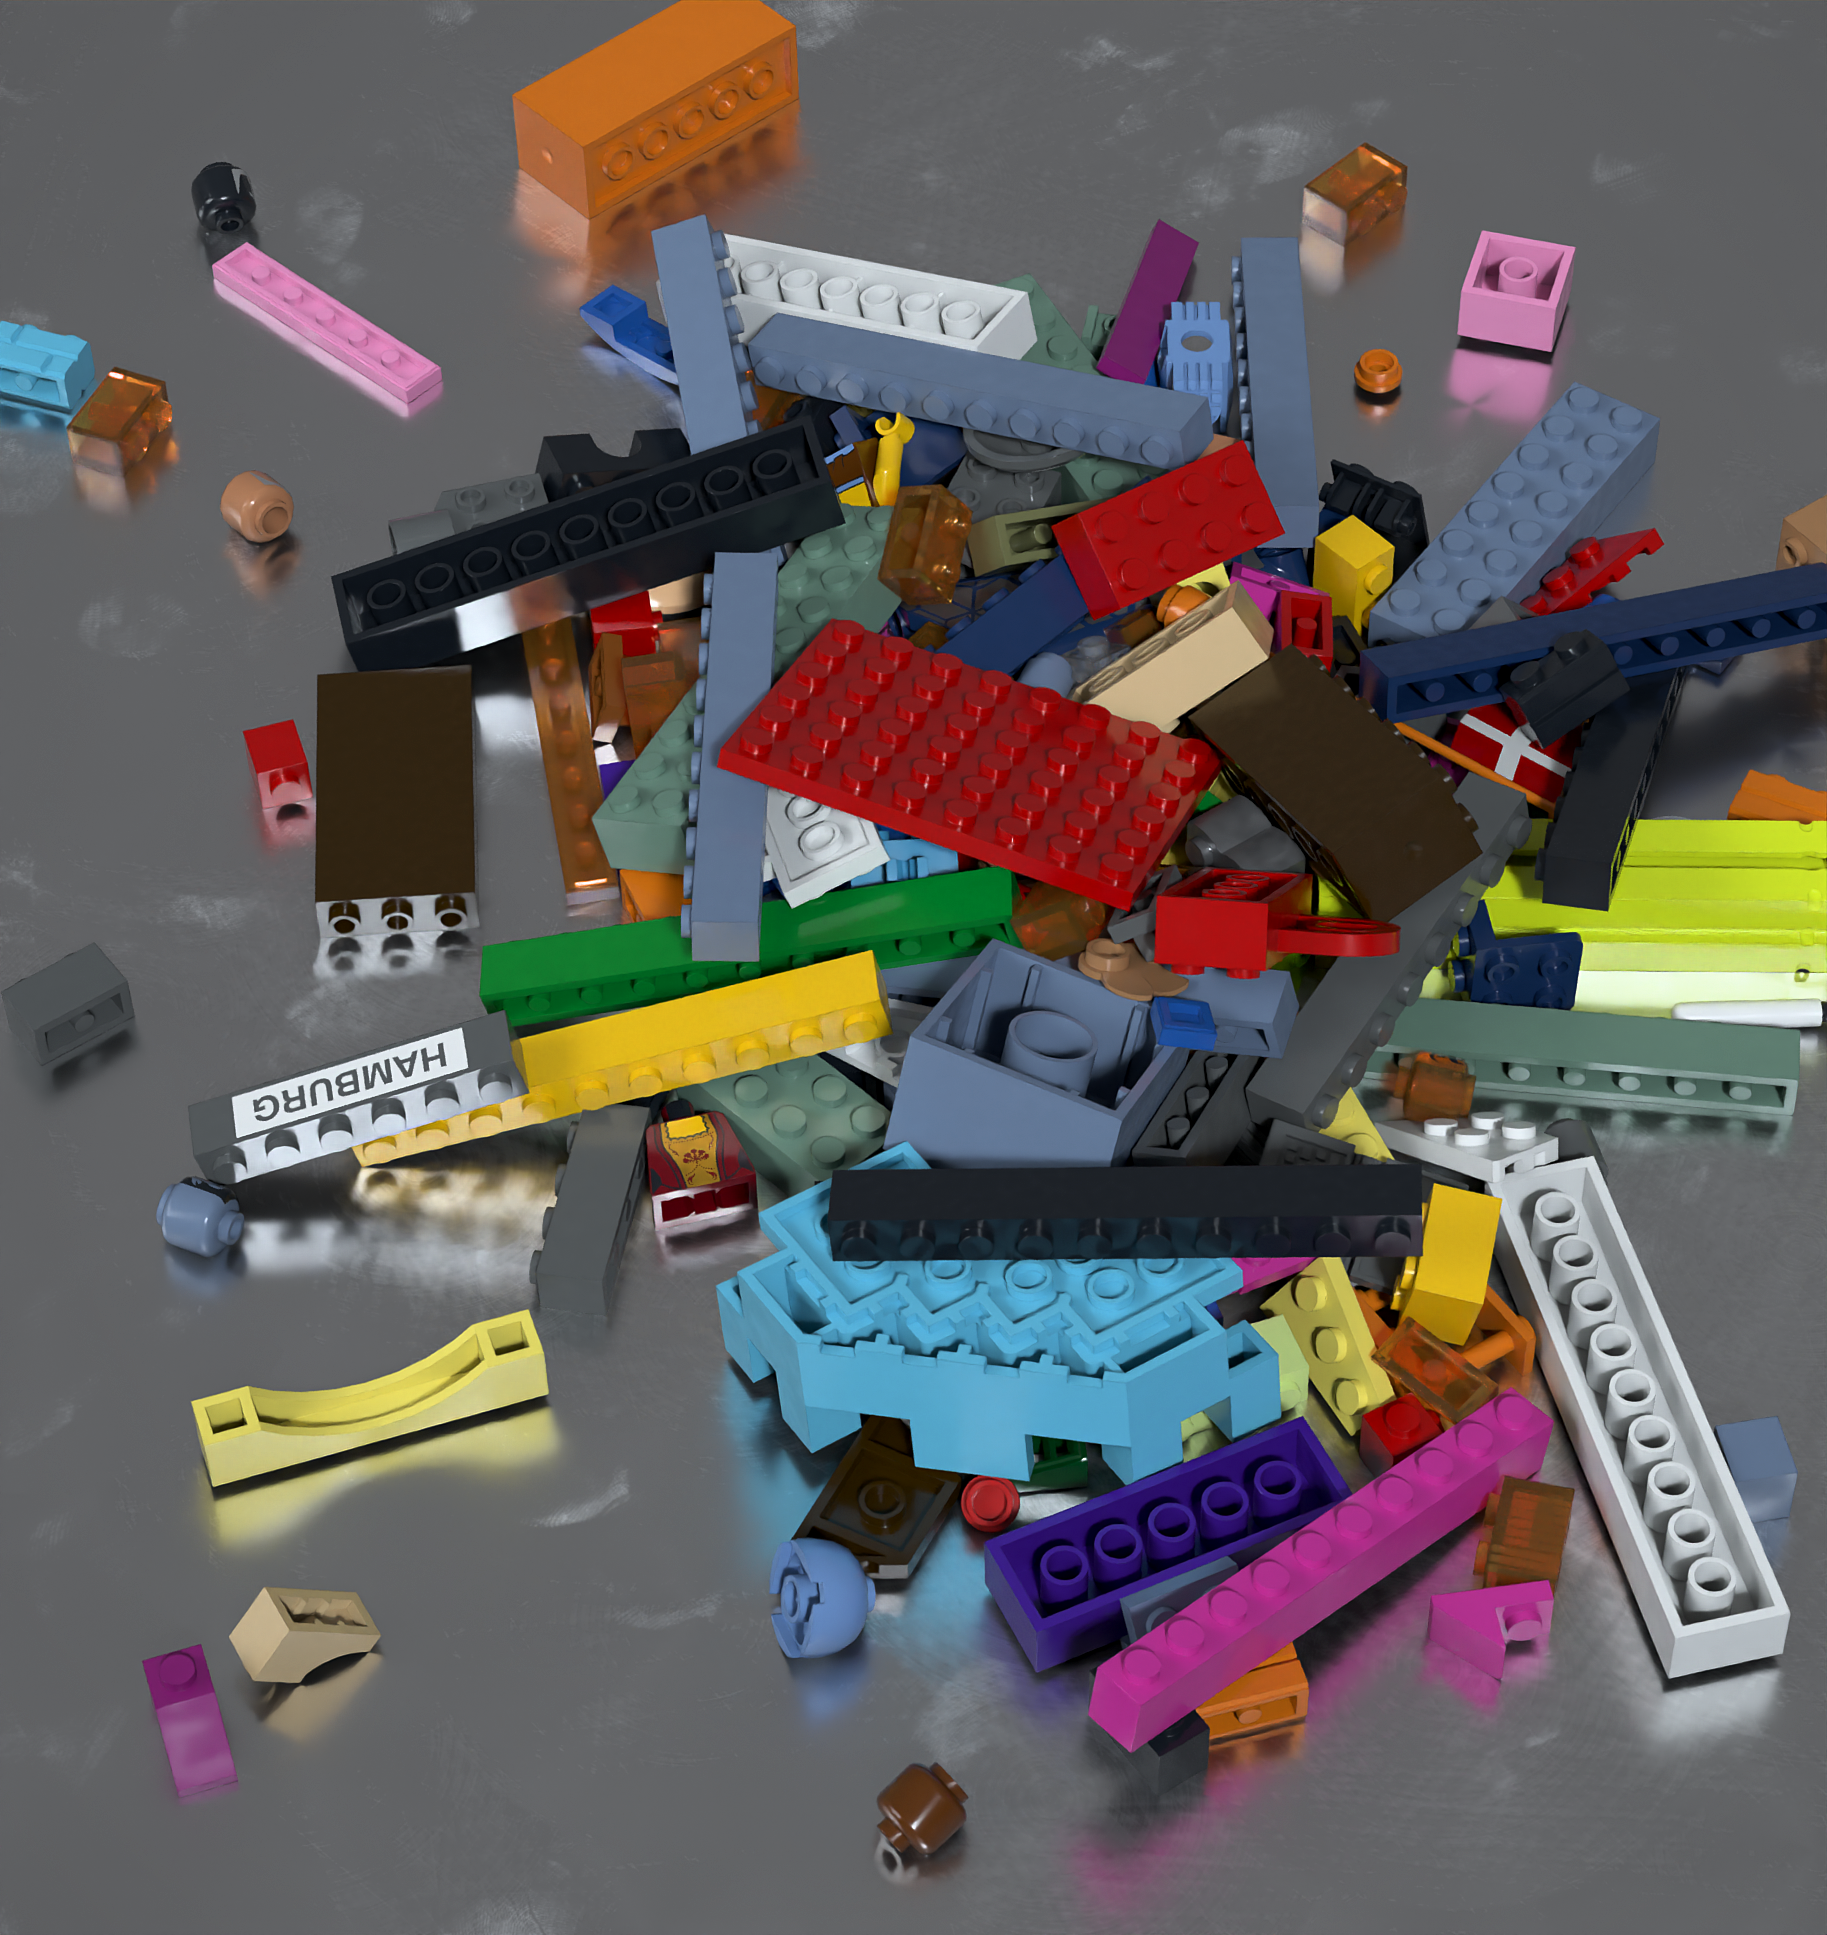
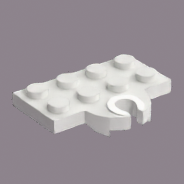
M768 785L763 882L777 878L782 892L792 909L809 900L816 899L825 892L857 876L867 874L875 867L890 861L874 822Z

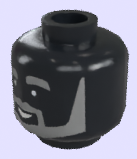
M227 162L212 163L204 167L193 180L191 194L199 222L205 228L222 234H233L240 231L255 216L256 201L248 174L239 167Z

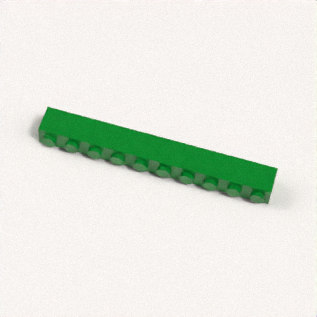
M997 866L842 891L825 892L822 896L809 900L793 909L787 899L772 900L762 903L759 962L692 961L691 938H681V915L483 946L479 996L488 1015L505 1010L513 1027L647 1007L873 950L880 970L977 956L993 938L1023 949V898L1014 871Z

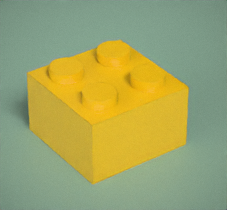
M1434 1183L1426 1203L1422 1202L1423 1256L1405 1257L1401 1275H1397L1394 1284L1390 1308L1400 1310L1396 1331L1464 1346L1484 1304L1502 1198Z

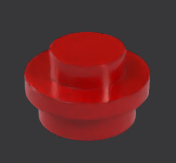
M979 1475L972 1479L965 1487L961 1498V1507L966 1520L974 1528L984 1532H997L1007 1528L1016 1519L1020 1509V1496L1017 1488L1009 1479Z

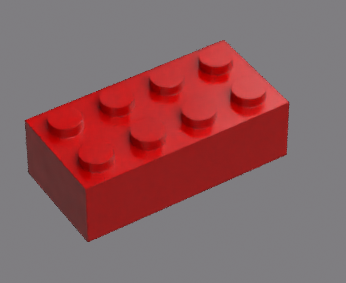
M1244 440L1238 441L1051 526L1093 621L1285 534Z

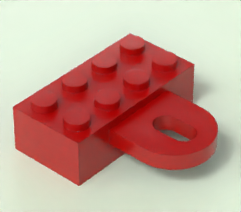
M1204 867L1157 895L1154 963L1171 964V972L1175 974L1200 975L1205 973V967L1226 968V976L1230 978L1256 979L1260 978V971L1270 970L1273 965L1283 961L1284 957L1292 953L1344 957H1372L1398 953L1400 951L1401 927L1379 920L1311 915L1313 874Z

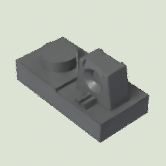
M1176 864L1156 871L1131 910L1128 912L1115 908L1107 926V930L1115 945L1133 938L1146 962L1154 960L1157 895L1183 880Z

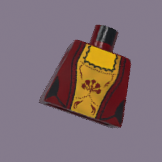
M676 1100L668 1103L661 1111L663 1123L650 1125L646 1129L650 1192L655 1231L757 1209V1182L754 1166L724 1114L713 1111L696 1115L693 1105L686 1100Z

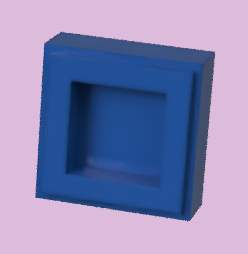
M1154 997L1150 1016L1158 1045L1213 1051L1217 1031L1209 1003Z

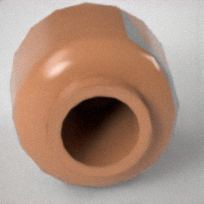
M251 470L237 475L228 483L221 496L220 510L223 519L243 537L256 543H264L279 537L288 529L293 517L294 503L291 494L284 486L266 473Z

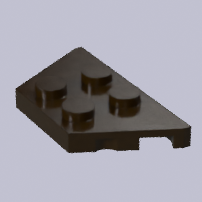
M870 1415L791 1540H796L797 1538H816L834 1541L851 1551L862 1565L865 1576L881 1579H908L961 1494V1477L952 1471L915 1467L911 1430L900 1418Z

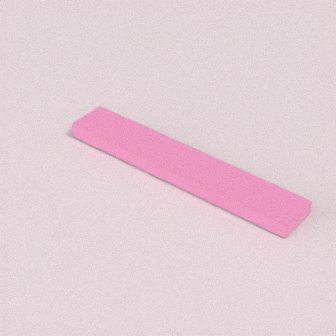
M248 242L212 265L215 279L405 403L409 404L442 380L440 366Z

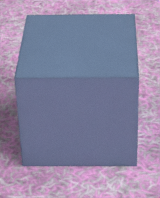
M1778 1416L1716 1425L1713 1434L1751 1522L1755 1523L1789 1517L1798 1471Z

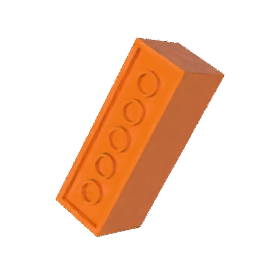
M680 0L512 94L519 167L590 220L799 99L796 25L760 0Z

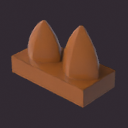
M602 632L588 666L592 740L612 743L618 727H632L645 724L658 715V712L645 700L629 691L657 686L665 682V678L646 663L623 654L622 635Z

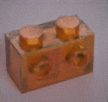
M942 484L899 487L877 579L908 605L951 604L955 586L961 574L960 565L967 536L971 531L973 511Z

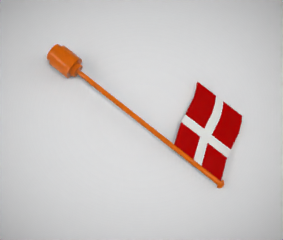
M1175 584L1163 595L1157 609V620L1162 622L1164 628H1166L1212 596L1191 585L1182 587ZM1270 652V653H1269V658H1268L1267 660H1269L1271 657H1273V656L1276 655V654ZM1506 702L1471 708L1459 722L1450 748L1403 722L1394 723L1404 736L1471 772L1526 793L1527 802L1548 812V819H1554L1556 800L1561 794L1566 772L1572 769L1574 750L1576 746L1580 747L1583 726L1578 725L1545 749H1541L1522 732L1512 714V710Z

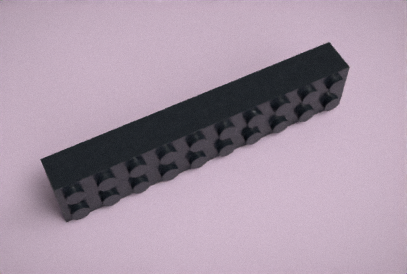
M808 415L331 576L345 644L358 672L412 669L712 569L715 563V552L760 553L846 524L816 430L811 416Z

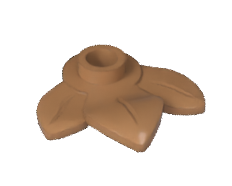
M1094 939L1087 943L1086 951L1082 952L1079 956L1078 968L1083 974L1100 980L1106 989L1126 999L1149 1001L1153 997H1172L1187 989L1189 985V979L1172 973L1159 963H1154V960L1146 962L1136 943L1124 944L1121 942L1115 945L1112 939Z

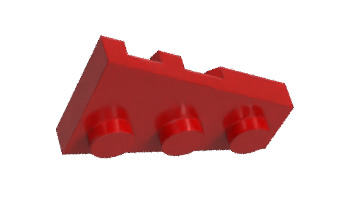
M1655 528L1599 540L1594 536L1585 538L1570 549L1569 553L1571 556L1562 566L1552 570L1543 578L1544 585L1535 595L1522 601L1519 605L1540 616L1583 608L1593 600L1590 592L1599 590L1611 582H1619L1631 572L1627 565L1628 561L1638 554L1646 553V555H1652L1664 543Z

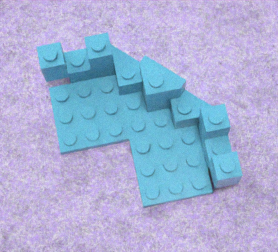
M905 1141L848 1170L932 1168ZM831 1177L758 1213L760 1229L779 1252L738 1271L736 1276L716 1285L725 1349L753 1383L776 1372L782 1418L811 1453L861 1429V1413L909 1419L915 1467L1030 1481L1035 1464L1032 1435L1101 1444L1102 1459L1127 1486L1184 1463L1181 1421L1201 1411H1204L1232 1443L1281 1419L1279 1354L1246 1319L1224 1329L1204 1308L1244 1287L1243 1270L1231 1258L833 1261L827 1221Z

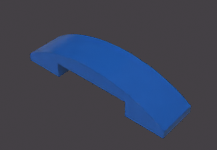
M611 285L579 308L580 316L613 349L648 373L678 385L669 329L648 317L645 301L615 285Z

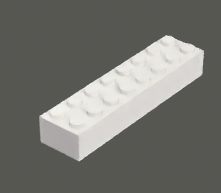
M724 234L730 251V258L724 259L725 268H730L735 280L737 295L731 297L732 305H737L742 317L744 333L738 334L739 343L743 342L745 346H748V343L777 312L1020 360L1037 342L1028 292ZM658 279L655 284L668 327L660 279Z

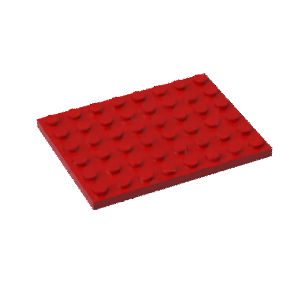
M832 618L721 747L717 768L1129 912L1221 772L1222 764L1220 760L1225 755L1221 751L1212 749L1207 743L1199 739H1183L1162 732L1152 723L1145 721L1133 722L1113 715L1108 709L1100 705H1084L1061 697L1053 689L1046 687L1034 688L1014 681L1009 675L1001 671H985L963 663L960 658L947 653L935 654L915 647L912 642L905 638L896 636L886 637L866 630L858 622Z

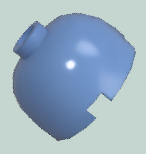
M797 1538L796 1540H790V1542H782L778 1546L772 1560L769 1594H780L782 1613L771 1614L779 1646L787 1657L819 1658L836 1654L856 1640L864 1627L867 1613L874 1609L876 1595L872 1579L865 1576L862 1565L851 1551L834 1541L816 1538Z

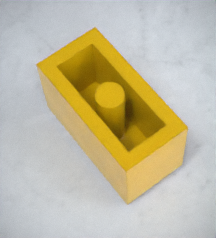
M1351 515L1315 537L1313 588L1329 593V596L1332 597V617L1347 615L1360 637L1369 632L1370 611L1392 587L1395 546L1356 516Z

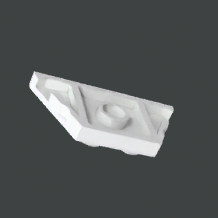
M1477 1112L1471 1115V1119L1436 1118L1375 1122V1128L1387 1148L1490 1183L1505 1181V1167L1514 1166L1515 1173H1525L1533 1170L1536 1166L1546 1165L1558 1160V1137L1536 1131V1124L1531 1122L1505 1121V1115L1499 1112Z

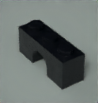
M681 428L636 430L629 457H618L605 453L596 446L590 433L544 436L535 474H540L548 502L550 503L690 456V445Z

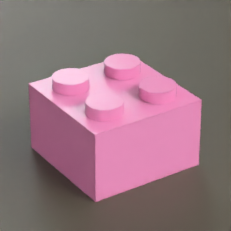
M1482 230L1461 290L1457 335L1552 352L1571 293L1576 247Z

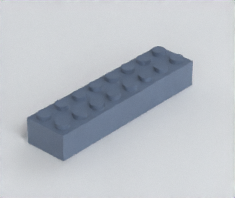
M1574 381L1370 611L1367 648L1376 647L1377 641L1384 638H1390L1397 644L1465 631L1500 596L1520 604L1525 599L1535 595L1544 585L1543 578L1549 572L1565 563L1571 556L1569 553L1570 549L1576 543L1593 535L1655 463L1661 418Z

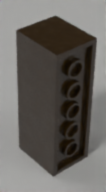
M1292 643L1188 717L1201 740L1212 749L1221 751L1225 755L1220 760L1222 764L1220 773L1231 792L1235 796L1242 795L1248 798L1264 813L1273 827L1285 832L1306 857V864L1364 919L1389 922L1483 854L1473 835L1479 827L1467 808L1460 802L1456 804L1452 794L1458 788L1445 768L1439 763L1432 767L1429 759L1417 743L1411 741L1406 745L1402 734L1388 718L1381 722L1372 705L1363 696L1356 700L1350 687L1339 675L1332 678L1326 666L1315 654L1306 657Z

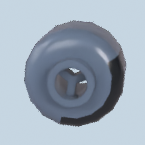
M197 1176L186 1177L178 1184H171L167 1187L159 1201L156 1213L157 1223L161 1226L162 1234L166 1241L173 1246L203 1257L215 1256L227 1244H235L244 1227V1215L239 1213L240 1205L237 1195L228 1187Z

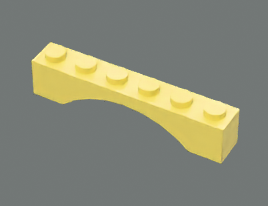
M529 1309L472 1324L456 1339L427 1358L398 1372L365 1383L331 1390L308 1392L272 1391L245 1386L191 1401L210 1479L213 1487L544 1396L549 1394L544 1351Z

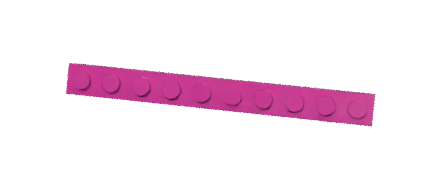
M1510 1387L1097 1667L1088 1715L1130 1753L1134 1752L1540 1470L1554 1421Z

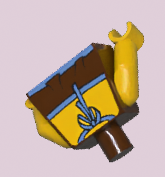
M901 412L896 413L895 424L886 417H881L876 421V431L883 436L879 442L877 437L854 442L825 458L840 504L846 503L851 506L869 507L889 505L899 508L897 502L899 501L903 445L908 443L915 430L914 423Z

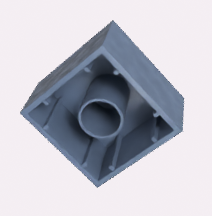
M993 938L910 1035L883 1149L889 1150L907 1141L932 1169L1134 1167L1132 1150L1183 1073L1190 1048L1158 1045L1150 1016L1153 1000L1136 1001L1126 999L1106 989L1100 980L1090 978L1079 971Z

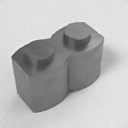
M1237 795L1188 821L1185 851L1192 865L1199 870L1204 867L1305 874L1306 857L1301 849L1285 832L1273 827L1264 813L1252 801L1242 795Z

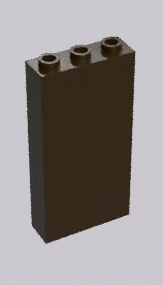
M471 665L317 674L315 906L321 938L480 928L476 709Z

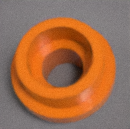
M1373 349L1365 352L1356 363L1354 379L1361 388L1367 391L1384 393L1395 389L1401 383L1402 367L1392 352L1384 349Z

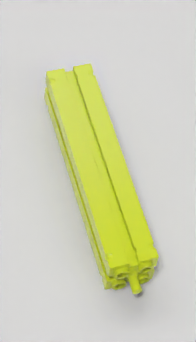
M1531 819L1532 830L1527 842L1522 848H1515L1505 863V869L1498 884L1493 888L1488 887L1480 899H1485L1496 940L1566 932L1579 933L1583 942L1580 971L1796 973L1799 969H1806L1809 973H1827V821H1812V823L1805 825L1799 821L1638 819L1615 893L1607 912L1542 903L1544 882L1535 881V864L1539 848H1544L1548 822H1553V819ZM1313 870V915L1364 919ZM1453 939L1444 962L1439 967L1434 966L1432 969H1448L1449 961L1456 960ZM1314 955L1315 968H1331L1339 956Z

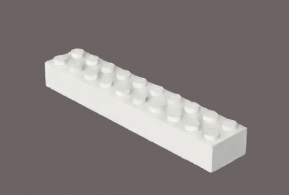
M1594 1156L1536 1167L1525 1173L1505 1174V1181L1499 1183L1485 1181L1484 1195L1502 1198L1493 1248L1519 1314L1529 1321L1535 1332V1353L1668 1679L1783 1654L1791 1612Z

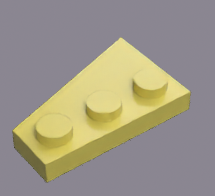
M1318 1257L1260 1306L1267 1319L1283 1314L1309 1365V1378L1350 1436L1361 1435L1363 1414L1397 1399L1340 1257Z

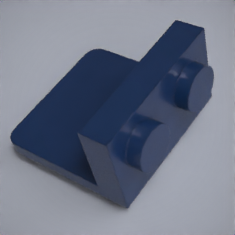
M846 405L829 416L838 431L834 435V440L840 450L854 442L877 437L879 442L883 438L876 431L875 427L876 421L879 418L886 417L893 424L896 422L895 413L876 410L864 418ZM906 416L914 423L915 430L912 438L903 445L898 507L904 505L962 462L968 451L962 427Z
M1485 899L1479 900L1476 914L1467 927L1461 926L1453 938L1456 960H1451L1448 963V978L1452 993L1460 992L1461 999L1465 1002L1499 1003L1512 1006L1570 1010L1575 1004L1583 951V942L1580 934L1577 932H1566L1496 940Z

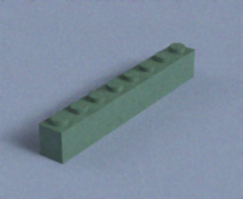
M1418 998L1414 1005L1411 1007L1406 1006L1397 1018L1393 1034L1384 1047L1378 1046L1370 1057L1363 1078L1793 1116L1800 1073V1030L1772 1026L1759 1027L1724 1024L1721 1022L1677 1020L1664 1017L1618 1015L1607 1012L1595 1013L1559 1010L1556 1008L1512 1006L1499 1003L1453 1001L1442 998ZM1435 1053L1434 1058L1438 1061V1064L1430 1060V1054ZM1437 1055H1443L1446 1058H1439ZM1448 1057L1461 1058L1463 1061L1458 1062L1464 1065H1454L1449 1061Z

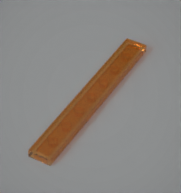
M569 616L521 633L567 906L620 899L616 869L610 867L591 819L603 804V797Z

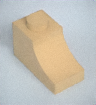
M264 1587L230 1634L229 1639L253 1681L300 1683L307 1673L327 1661L347 1654L370 1652L381 1637V1634L357 1592Z

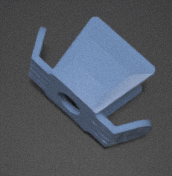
M1171 302L1172 320L1165 321L1157 361L1160 388L1172 390L1173 383L1174 391L1208 397L1212 424L1219 417L1220 432H1226L1233 405V352L1229 322L1221 320L1220 302H1209V305H1206V302H1197V305H1194V302H1186L1185 305H1182V302ZM1191 336H1202L1210 340L1212 345L1207 350L1195 352L1184 348L1182 342Z

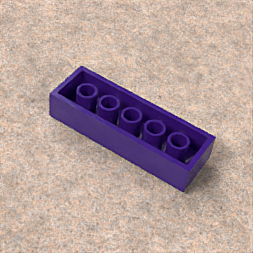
M1301 1416L985 1541V1584L1037 1673L1128 1635L1120 1603L1121 1598L1225 1556L1231 1558L1237 1564L1240 1571L1353 1493L1304 1416Z

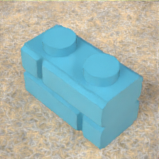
M1 321L0 392L73 409L82 396V391H85L94 379L95 368L90 343L75 335L63 336L39 330L30 324L20 326Z

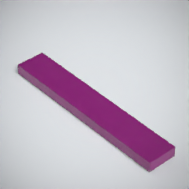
M1160 219L1157 221L1150 232L1096 366L1097 370L1113 379L1144 384L1161 343L1165 321L1170 320L1171 302H1176L1199 242Z

